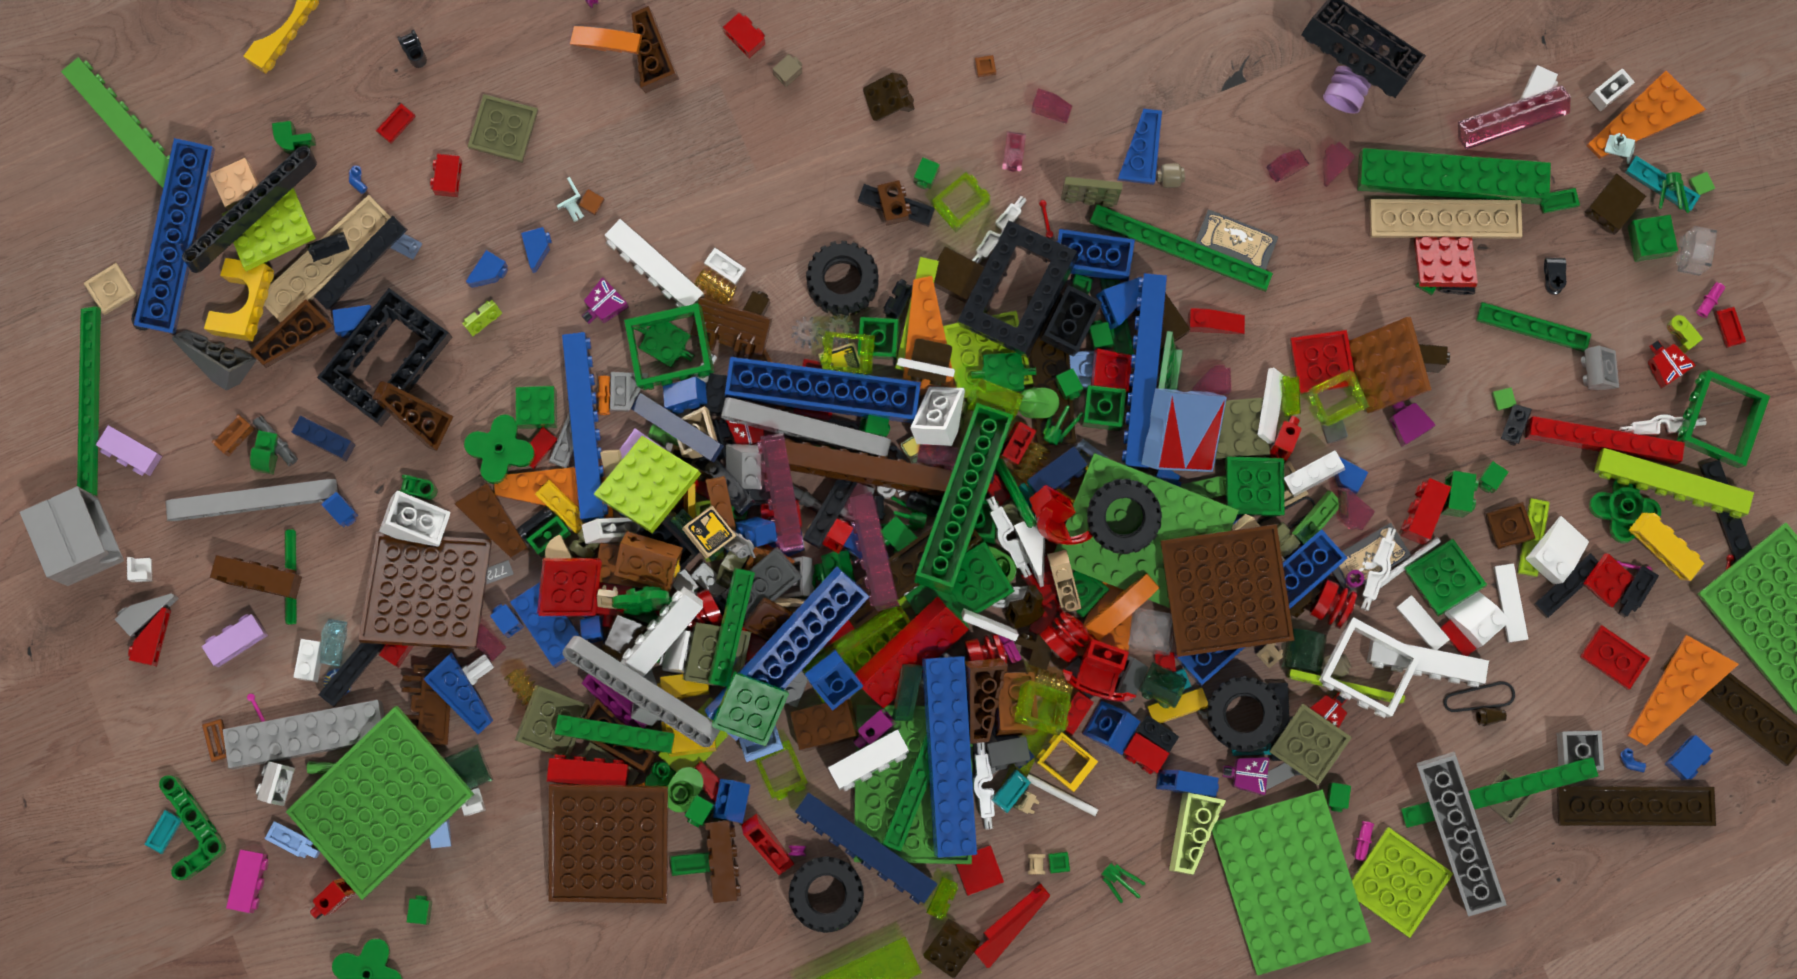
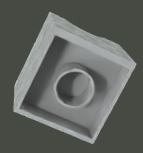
M78 486L20 511L45 575L51 580L70 586L124 562L98 497Z

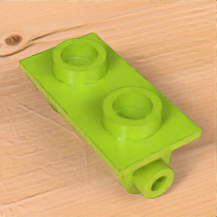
M493 300L490 302L486 301L485 304L478 308L479 315L473 312L464 319L462 324L472 336L482 331L483 328L502 314Z

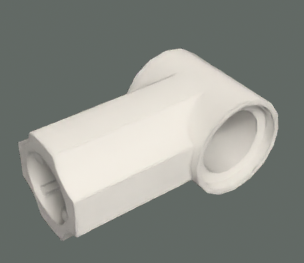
M483 654L469 665H464L461 668L471 685H474L478 681L477 679L494 667L486 655Z

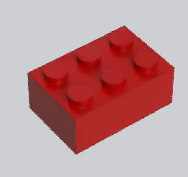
M1431 478L1417 486L1414 493L1417 497L1414 503L1411 502L1407 511L1410 515L1407 520L1403 521L1400 529L1403 531L1401 537L1421 545L1431 539L1450 492V486Z

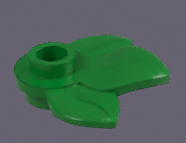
M664 761L655 762L651 768V773L646 777L645 786H668L676 771L671 770Z

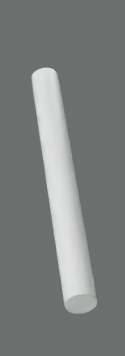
M1435 537L1391 570L1387 579L1381 583L1380 588L1402 573L1406 567L1440 544L1439 538Z
M1028 774L1027 779L1031 784L1096 816L1097 808Z

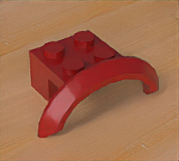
M1047 485L1029 498L1032 505L1031 509L1037 517V529L1048 541L1062 545H1075L1086 542L1093 537L1090 531L1070 537L1064 523L1076 513L1070 498Z
M1092 639L1086 645L1077 678L1070 671L1064 669L1062 671L1064 678L1071 686L1090 695L1118 702H1126L1136 697V695L1129 692H1114L1119 674L1124 670L1129 652Z

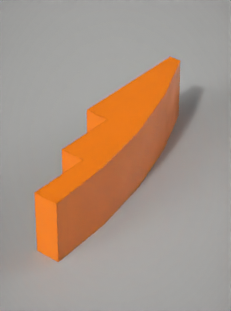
M574 26L570 45L600 51L609 50L620 53L623 51L638 54L642 35L604 28Z
M1146 573L1121 592L1117 599L1102 609V612L1088 622L1086 627L1099 641L1159 589V586Z

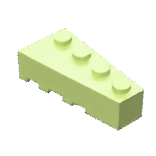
M1182 793L1169 871L1194 874L1204 852V847L1207 841H1209L1211 831L1219 818V813L1226 800L1193 793Z

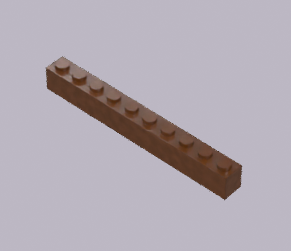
M789 439L778 440L773 468L908 492L917 491L919 494L942 498L953 471L947 470L942 466H926L920 462L914 464L907 463L903 459L890 460L885 456L873 457L863 452L858 454L850 453L846 449L833 450L828 446L816 447L807 442L799 444Z

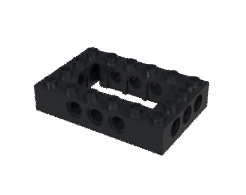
M1327 0L1311 18L1301 34L1307 42L1315 44L1323 53L1330 54L1336 58L1338 63L1348 66L1352 69L1353 73L1363 76L1371 85L1379 87L1386 95L1394 98L1398 96L1426 57L1425 54L1344 0ZM1352 24L1356 25L1358 30L1353 29ZM1367 35H1371L1374 41L1369 40ZM1336 43H1340L1343 48H1339ZM1383 45H1386L1389 51L1384 50ZM1352 53L1357 54L1359 59H1355ZM1368 64L1373 65L1375 70L1370 69Z
M1008 220L957 321L958 324L964 329L1028 358L1079 258L1077 251ZM1016 247L1024 250L1028 255L1033 254L1041 258L1043 262H1050L1017 328L986 314L991 308L990 304L995 294L999 292L998 288L1003 278L1007 276V270L1012 260H1015L1017 256Z
M390 288L387 289L317 377L323 384L380 427L384 425L391 415L372 399L373 396L369 392L363 390L349 377L392 323L397 319L422 338V340L415 344L416 347L411 354L403 359L404 362L399 369L391 374L392 377L387 382L407 393L411 391L453 338L448 331Z

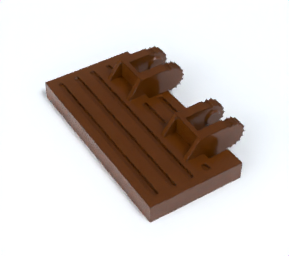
M699 298L698 303L702 306L706 331L711 333L710 351H714L718 334H720L718 343L734 347L733 357H739L742 343L747 344L744 359L751 358L754 345H756L754 354L764 355L773 318L706 298ZM694 317L690 334L698 337L699 335L696 320ZM698 338L697 347L701 348L700 340Z
M414 664L413 673L422 674V676L403 675L402 680L408 682L419 681L420 688L404 687L401 692L420 694L411 695L410 712H417L419 715L406 716L409 720H418L416 728L430 744L448 745L451 707L424 680L436 666Z

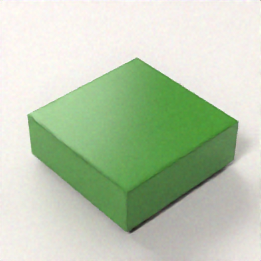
M1708 172L1688 180L1693 191L1699 195L1715 189Z
M1512 387L1492 392L1497 411L1512 408L1514 404L1516 405Z

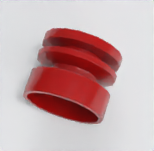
M1326 579L1320 588L1321 593L1317 595L1319 599L1312 604L1309 615L1322 620L1328 614V624L1331 625L1337 618L1335 628L1341 629L1355 607L1357 593L1352 591L1346 597L1348 588H1344L1338 594L1339 584Z
M706 588L697 593V597L703 600V608L687 626L691 633L694 622L710 623V625L721 626L723 617L709 589Z
M1063 610L1060 613L1063 620L1058 617L1054 619L1059 628L1056 629L1049 625L1040 635L1056 654L1065 661L1071 662L1078 654V650L1074 645L1077 644L1084 648L1086 644L1082 639L1090 642L1092 636L1080 620Z
M991 634L993 643H990L988 636L985 635L984 645L982 646L977 638L965 641L968 660L1002 658L1007 664L1005 648L998 634Z

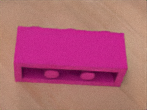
M247 850L239 851L226 909L246 913H254V910L258 909L260 902L258 893L264 885L262 876L269 864L267 854Z

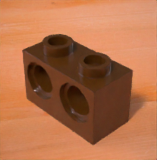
M900 180L877 185L886 226L908 221L911 209L909 203L905 204L904 197L907 194L905 186H901ZM894 190L897 192V196L890 197L887 193ZM899 208L902 210V213L895 215L892 213V210Z

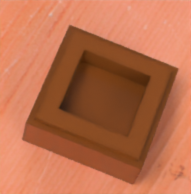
M993 55L975 58L978 78L996 75Z
M588 189L578 206L596 215L605 199Z

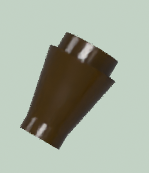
M1482 707L1476 711V721L1478 725L1484 727L1506 721L1507 719L1505 710Z

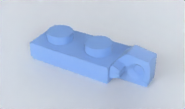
M276 821L273 822L265 837L267 841L298 857L305 858L306 855L317 858L320 854L318 849L312 847L313 843L309 838Z

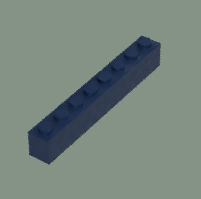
M809 792L796 809L795 813L798 814L796 817L804 824L809 822L814 825L812 829L821 836L823 833L830 837L828 841L836 847L839 845L845 847V853L853 859L856 856L862 859L861 864L869 870L872 867L878 871L877 876L884 881L888 879L895 883L893 887L901 893L904 890L910 893L909 898L918 905L920 902L925 903L937 886L935 881Z

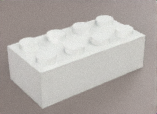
M896 730L828 767L839 790L844 789V791H848L855 787L854 782L860 779L864 782L873 777L872 773L878 770L880 773L890 767L889 763L894 760L898 763L906 759V754L909 753V750L899 731Z

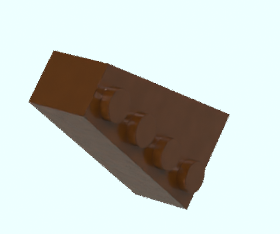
M647 6L631 13L633 31L636 34L642 35L637 54L641 89L646 94L679 80L658 23L650 7Z
M305 299L262 339L250 353L267 368L330 333L335 328Z
M380 381L372 397L373 400L427 448L435 451L438 450L454 416L383 381Z
M487 483L454 503L513 561L530 551Z
M218 555L215 556L210 578L224 584L292 599L297 598L302 577L297 575L296 571L285 568L284 571L278 570L279 567L267 564V567L261 566L259 562L249 561L248 563L243 562L241 558H227Z
M1002 658L965 661L970 744L990 741L995 721L994 715L996 707L999 705V694L1003 688V678L1008 668V665Z
M596 699L585 719L624 725L598 699ZM590 741L645 774L655 759V755L650 750Z
M730 821L705 823V828L708 830L707 847L708 851H710L709 866L710 871H712L713 903L738 901V897L741 896V886L736 883V877H739V866L735 865L734 857H738L737 845H733L732 837H736L735 825L731 826Z

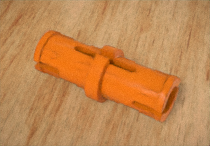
M599 376L598 393L596 394L598 398V415H609L610 376Z

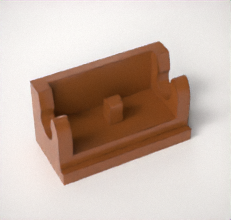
M239 414L235 416L236 419L219 437L212 441L228 457L255 430Z

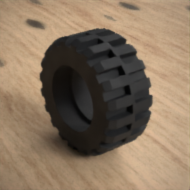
M836 241L830 242L828 247L826 245L822 246L819 253H814L813 259L809 261L808 270L806 271L807 288L810 297L813 298L817 307L820 306L822 311L826 313L832 312L833 316L844 314V317L849 316V313H860V309H866L869 306V302L873 301L878 290V268L873 256L869 255L864 247L859 248L858 244L854 242L847 244V241H841V244H836ZM836 264H849L859 271L860 284L853 292L837 294L827 288L825 274L829 268Z
M1116 479L1104 484L1091 498L1087 509L1088 527L1097 543L1106 550L1108 549L1117 554L1136 553L1144 547H1148L1152 540H1155L1157 537V533L1161 528V506L1154 493L1147 486L1131 479ZM1120 498L1134 500L1139 504L1143 513L1140 527L1133 533L1126 535L1112 531L1106 522V511L1109 505Z
M1247 676L1234 677L1219 685L1220 687L1212 693L1207 711L1208 725L1216 739L1227 748L1238 752H1253L1271 743L1276 734H1278L1282 724V707L1273 689L1265 682L1253 677L1248 678ZM1241 696L1254 698L1263 709L1261 724L1257 729L1248 733L1234 730L1226 718L1228 705L1235 698Z
M829 856L814 858L804 863L796 871L790 882V907L795 917L811 930L823 933L841 930L851 924L861 910L864 899L861 879L855 869L841 859ZM818 877H835L844 887V902L835 912L820 913L809 903L808 889L811 883Z

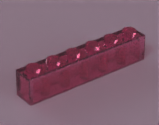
M1559 86L1459 121L1458 139L1467 150L1570 113L1571 96L1563 86Z
M784 433L761 436V442H757L759 454L763 453L764 456L761 466L762 472H766L768 480H764L766 492L770 491L771 499H768L769 510L774 511V518H771V521L775 522L778 534V541L775 542L776 547L780 548L782 553L804 549Z
M872 492L850 497V504L847 506L850 516H853L855 521L852 523L854 534H858L859 540L856 541L858 552L862 551L863 558L860 559L862 569H866L867 573L864 580L866 587L871 590V595H869L871 607L874 606L877 611L900 606L875 498Z

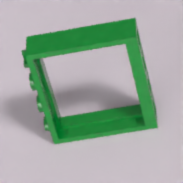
M699 303L624 320L636 385L643 389V391L653 390L654 386L661 385L663 387L673 384V382L693 377L705 378L710 376L709 373H715L703 310ZM695 316L704 365L643 379L634 330Z
M1713 371L1701 372L1698 379H1695L1696 387L1690 394V404L1683 414V424L1677 431L1679 432L1677 441L1684 442L1686 447L1733 467H1745L1770 396ZM1710 381L1754 399L1735 455L1691 437Z

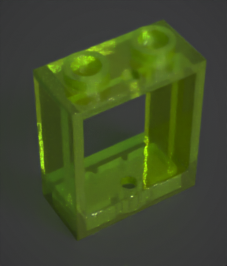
M967 172L962 174L932 199L931 202L932 207L935 208L955 233L989 206L991 201L988 191L984 188L981 189L977 185V179L972 174L969 176ZM966 182L982 201L962 218L958 219L942 200L962 183Z
M825 331V335L822 338V345L824 346V354L821 355L822 369L871 374L875 335ZM833 337L862 340L859 368L831 365Z
M1351 370L1309 389L1311 395L1308 398L1312 406L1316 405L1318 410L1316 416L1319 422L1324 423L1326 426H1330L1369 407L1356 375ZM1346 380L1356 403L1327 416L1317 393Z
M980 379L978 385L974 384L972 390H970L967 401L970 403L967 409L974 411L976 404L979 403L1012 414L1013 421L1019 411L1024 395Z
M1029 680L1020 687L1014 721L1053 735H1058L1065 731L1068 726L1067 715L1071 708V694ZM1034 694L1057 702L1053 724L1031 717Z
M790 740L782 742L783 749L755 759L771 798H776L777 801L788 797L787 793L793 790L797 793L806 789L805 785L808 784ZM789 750L801 781L774 792L762 761Z

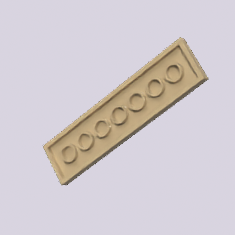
M368 195L321 238L324 239L344 232L350 249L313 262L311 254L307 251L269 286L268 297L265 300L264 306L281 323L305 299L310 302L315 298L314 296L391 217Z
M1371 199L1370 238L1472 237L1521 239V200Z

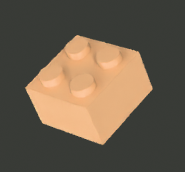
M245 158L210 173L222 202L228 211L259 184L250 163Z

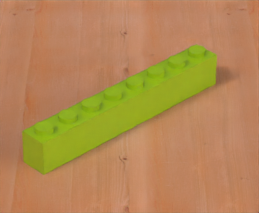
M1606 448L1599 451L1594 473L1599 474L1600 478L1608 480L1613 478L1623 485H1629L1630 483L1636 485L1637 489L1644 491L1650 489L1660 496H1666V494L1674 496V500L1681 502L1687 500L1692 502L1694 506H1707L1711 508V511L1718 513L1724 511L1730 513L1729 516L1734 518H1741L1749 514L1754 492Z

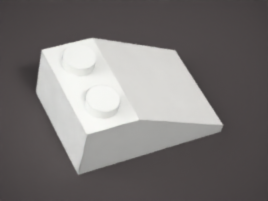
M928 388L910 427L917 444L952 446L958 433L965 393L964 388Z
M397 490L390 499L379 532L396 539L438 547L451 512Z
M1025 521L1014 525L1016 538L1020 539L1029 560V565L1039 586L1042 587L1044 586L1045 539L1038 531L1037 525L1028 528Z
M1560 516L1526 557V560L1553 585L1563 583L1576 567L1589 541Z
M1477 592L1444 613L1477 649L1488 642L1510 622L1499 607L1480 592Z
M683 631L666 650V653L661 656L660 666H663V671L684 674L692 634L690 631Z
M268 761V764L264 765L262 770V776H264L262 784H259L257 787V800L284 806L295 768Z

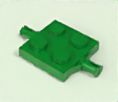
M670 322L652 325L649 328L635 329L644 334V340L639 346V350L670 368L673 367L676 360L681 356L690 362L695 356L685 350L691 335Z
M1018 353L983 355L984 366L982 371H971V379L983 378L986 393L1024 391L1025 376L1036 375V367L1024 368L1022 355Z

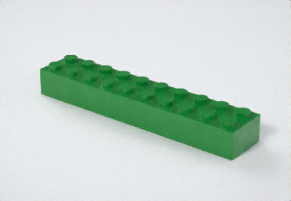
M1363 148L1359 153L1357 191L1471 200H1521L1523 204L1541 205L1550 199L1551 163Z
M979 403L976 404L920 561L914 583L950 595L952 594L1013 418L1012 414Z

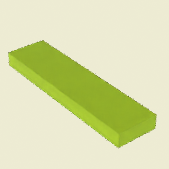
M1529 499L1527 514L1535 539L1522 543L1517 574L1538 577L1539 571L1526 560V557L1545 535L1550 502Z

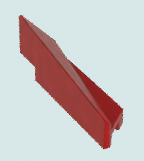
M1041 883L983 932L988 939L974 953L986 968H990L1050 897V894Z

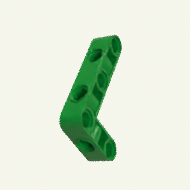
M166 775L159 781L160 790L177 810L176 814L188 831H191L199 841L198 849L190 855L184 856L171 869L174 879L185 881L191 879L222 856L226 851V844L178 777ZM172 779L174 786L169 790L167 782ZM191 811L196 812V819L194 821L189 819ZM217 842L219 849L216 853H213L211 846ZM182 866L186 868V874L183 877L179 875V869Z

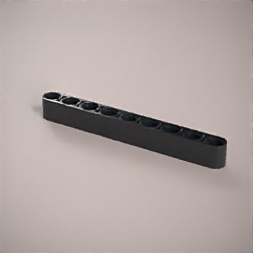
M303 146L295 150L184 251L182 259L191 272L198 273L204 270L316 167L317 161L308 147Z

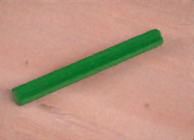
M999 458L996 470L1028 528L1036 526V518L1005 461Z
M292 529L285 530V568L296 571V531ZM285 597V623L287 625H295L297 623V598Z

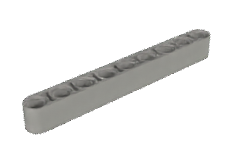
M725 398L721 418L728 421L838 449H846L850 452H863L873 457H887L891 440L886 437L733 398Z
M326 479L171 499L165 501L167 521H182L320 503L326 501L335 492L338 493L337 480Z
M573 636L563 649V656L568 661L700 746L710 747L719 734L720 730L711 726V720L582 637Z

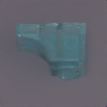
M328 619L321 632L320 663L340 666L344 644L347 639L348 622Z

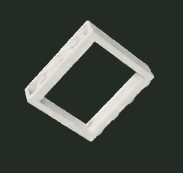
M1353 617L1349 619L1319 681L1323 683L1322 686L1326 687V689L1330 691L1335 689L1340 692L1339 695L1347 700L1354 699L1357 701L1358 706L1364 709L1371 708L1377 716L1383 718L1392 717L1423 654ZM1353 631L1411 660L1388 707L1331 678Z

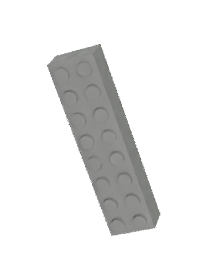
M374 700L223 729L228 768L239 769L265 764L268 761L276 762L353 747L385 717L383 703L380 700Z
M1455 751L1417 763L1468 917L1506 906L1507 904Z

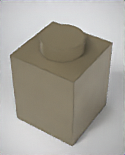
M788 54L773 68V75L787 87L802 74V63L798 58H792Z

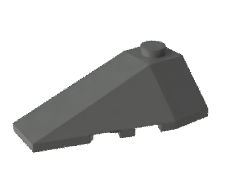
M188 330L172 336V340L204 374L226 391L239 385L256 362V358L241 349H229L222 342L218 344L210 342L207 337Z

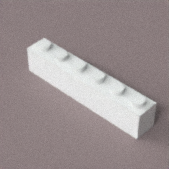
M621 219L605 234L606 244L612 250L617 249L621 252L620 256L627 263L631 261L635 265L633 268L642 275L644 273L648 276L647 280L654 287L658 285L663 290L661 293L670 300L672 298L675 300L677 307L696 304L700 297L705 298L704 293Z
M685 587L673 595L672 602L661 609L660 616L656 621L653 619L649 623L645 634H640L633 648H628L622 657L621 663L642 677L648 673L703 608V600Z
M1370 640L1367 663H1372V667L1375 668L1391 667V671L1395 672L1407 670L1411 660ZM1405 644L1423 654L1413 673L1415 676L1427 674L1431 679L1441 680L1442 677L1447 678L1450 683L1460 684V681L1467 682V686L1477 688L1479 685L1486 683L1488 660Z

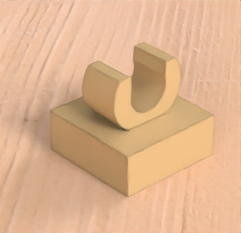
M606 585L602 589H598V607L617 609L612 607V597L618 596L616 587L613 588V591L606 590Z
M1276 643L1267 644L1256 654L1268 668H1271L1283 657V650L1278 651L1274 647Z
M1024 791L1013 805V808L1027 814H1034L1035 811L1031 810L1033 803L1039 804V801L1036 799L1037 796Z

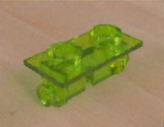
M1282 376L1280 383L1283 393V408L1281 411L1284 412V417L1301 414L1299 376L1291 378L1290 376Z
M942 877L926 913L943 920L951 905L947 903L948 900L953 901L959 889L957 888L958 883Z

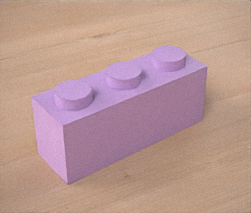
M109 425L96 444L101 448V453L108 457L111 455L116 456V461L125 467L130 464L134 467L132 471L141 476L144 473L151 476L162 458L158 453Z
M246 614L234 626L229 625L222 630L223 633L217 637L215 635L211 636L205 641L206 644L202 648L213 666H222L268 636L256 616Z

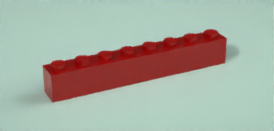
M1536 416L1531 417L1527 421L1525 439L1598 452L1606 448L1643 460L1677 465L1683 461L1685 446L1684 442Z

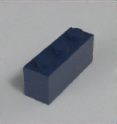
M301 415L291 431L296 437L347 462L356 446L352 441Z
M1072 447L1029 478L1027 484L1034 494L1045 485L1054 490L1058 488L1062 490L1071 484L1069 480L1075 476L1078 479L1084 475L1088 464L1077 449Z

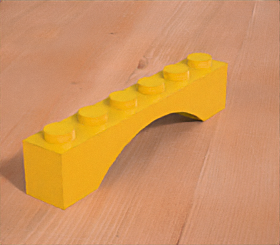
M297 0L293 12L281 28L273 34L253 42L243 56L246 61L265 74L272 70L277 58L286 51L287 44L296 37L300 26L307 22L308 15L317 8L319 0Z

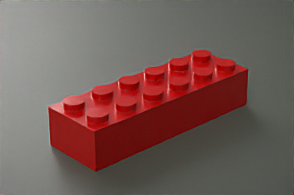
M936 597L859 669L855 675L862 683V689L884 709L923 673L922 659L939 658L969 629L939 597Z

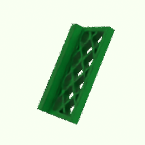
M1167 331L1158 388L1178 390L1183 350L1176 349L1173 332Z

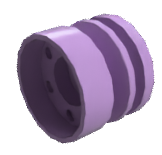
M1338 66L1331 78L1332 83L1327 86L1323 99L1337 110L1351 114L1358 113L1364 103L1363 96L1368 94L1371 84L1363 76L1353 73L1352 69L1348 66Z

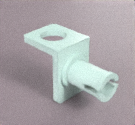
M1621 133L1609 135L1605 153L1627 157V164H1630L1635 150V140L1626 138L1624 134L1621 137Z
M568 177L567 180L576 195L558 204L557 208L558 210L563 207L567 208L573 222H576L578 218L575 213H577L580 219L584 217L576 203L581 197L571 178Z

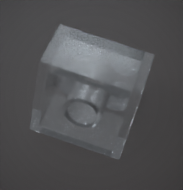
M1694 226L1681 236L1679 240L1681 251L1676 259L1678 272L1700 276L1712 266L1717 230Z
M1137 608L1128 645L1132 649L1169 656L1174 636L1171 614Z

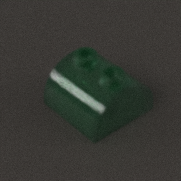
M1293 629L1294 640L1286 641L1282 667L1320 675L1327 635L1310 630Z
M1152 662L1142 681L1139 692L1147 700L1153 698L1159 701V705L1163 708H1175L1182 696L1187 679Z
M479 744L444 758L470 789L493 780Z

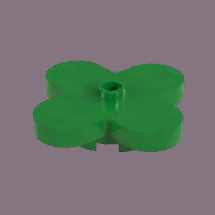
M510 415L496 417L492 422L489 433L475 431L470 433L464 441L466 452L473 458L483 460L480 469L481 475L490 484L501 483L506 478L509 467H526L533 462L535 457L534 449L529 442L516 439L518 427L516 426V420ZM498 447H502L500 451H496Z
M1615 480L1612 486V493L1599 492L1590 499L1589 510L1595 517L1609 520L1612 538L1618 543L1625 544L1635 538L1629 529L1642 513H1655L1660 517L1661 507L1655 500L1643 498L1640 495V489H1637L1636 485L1630 483L1629 485H1623L1618 483V480Z
M643 587V590L637 592L633 588L626 591V595L612 597V607L624 609V614L644 615L651 611H661L665 605L668 606L672 602V597H669L668 591L662 590L660 587Z
M371 939L366 942L360 956L342 953L332 963V971L338 979H403L399 971L387 966L390 957V947L382 939ZM365 971H369V972H370V977H369V978H365V976H364V972H365Z

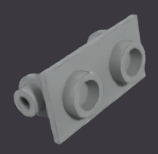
M734 532L736 537L723 546L739 558H745L748 555L755 558L753 543L749 539H745L740 533Z

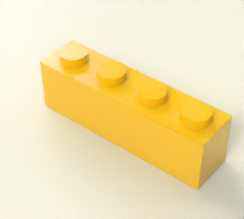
M1642 513L1629 529L1680 580L1691 581L1705 564L1700 559V555L1687 547V543L1674 535V530L1661 522V518L1655 513Z

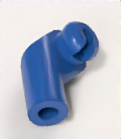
M355 165L349 171V183L358 192L364 194L368 187L361 182V168Z
M1629 748L1624 749L1621 752L1620 758L1625 767L1644 773L1646 763L1635 761L1632 754L1633 751Z

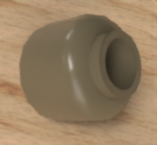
M1178 163L1163 164L1161 171H1157V181L1161 182L1164 188L1180 187L1182 182H1185L1184 167H1181Z
M1345 653L1341 655L1331 678L1339 679L1349 674L1351 664ZM1332 654L1324 657V665L1321 666L1322 671H1324Z

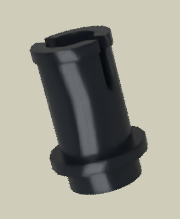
M873 496V513H871V516L876 521L884 520L886 513H884L885 497Z

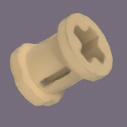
M1028 854V858H1030L1028 874H1045L1043 870L1045 854Z

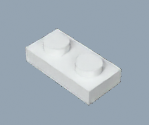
M716 248L713 249L704 262V265L734 285L737 284L746 271V268Z

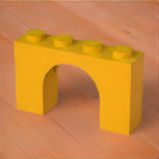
M225 258L220 276L228 282L247 285L249 297L244 307L235 313L226 314L209 311L204 329L215 336L253 342L254 336L258 331L257 326L260 317L263 314V306L268 297L269 286L274 277V270L266 264H261L245 271L240 260Z
M683 674L660 677V683H657L658 687L680 701L687 697L710 694L709 684L683 680ZM661 721L662 732L675 733L672 754H669L670 757L716 751L715 740L710 747H702Z

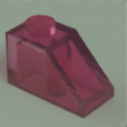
M1038 88L1031 112L1067 124L1072 105L1057 94Z
M1007 131L1002 169H1007L1011 172L1021 171L1026 134Z
M1340 141L1335 146L1331 144L1325 150L1326 155L1323 159L1325 187L1335 180L1355 158Z
M1297 149L1281 154L1266 168L1269 171L1270 177L1275 182H1279L1307 167L1309 162L1301 150Z
M1215 365L1197 382L1191 391L1229 394L1231 391V368H1225V365Z
M919 445L917 462L924 463L930 467L942 466L947 470H953L958 448L943 445Z
M1339 487L1337 491L1340 518L1345 521L1344 525L1349 529L1363 530L1375 511L1350 489Z
M480 622L477 647L493 662L506 647Z

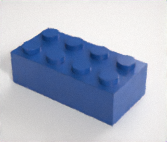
M1059 229L1057 242L1076 250L1079 256L1071 274L1129 281L1134 239Z
M539 582L510 603L552 666L556 668L567 661L562 652L573 636L581 637L568 616H539L537 614Z

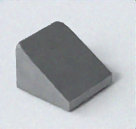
M1343 419L1322 425L1328 444L1348 437Z

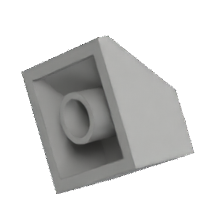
M726 444V469L744 489H762L764 485L765 445Z

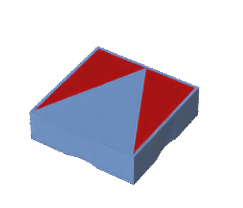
M1155 388L1150 415V428L1146 437L1142 465L1157 470L1213 472L1227 397L1212 392H1182L1173 389Z

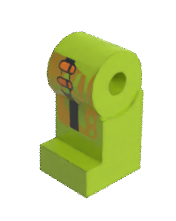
M1677 315L1668 322L1667 329L1683 344L1679 347L1683 353H1686L1703 340L1684 316Z

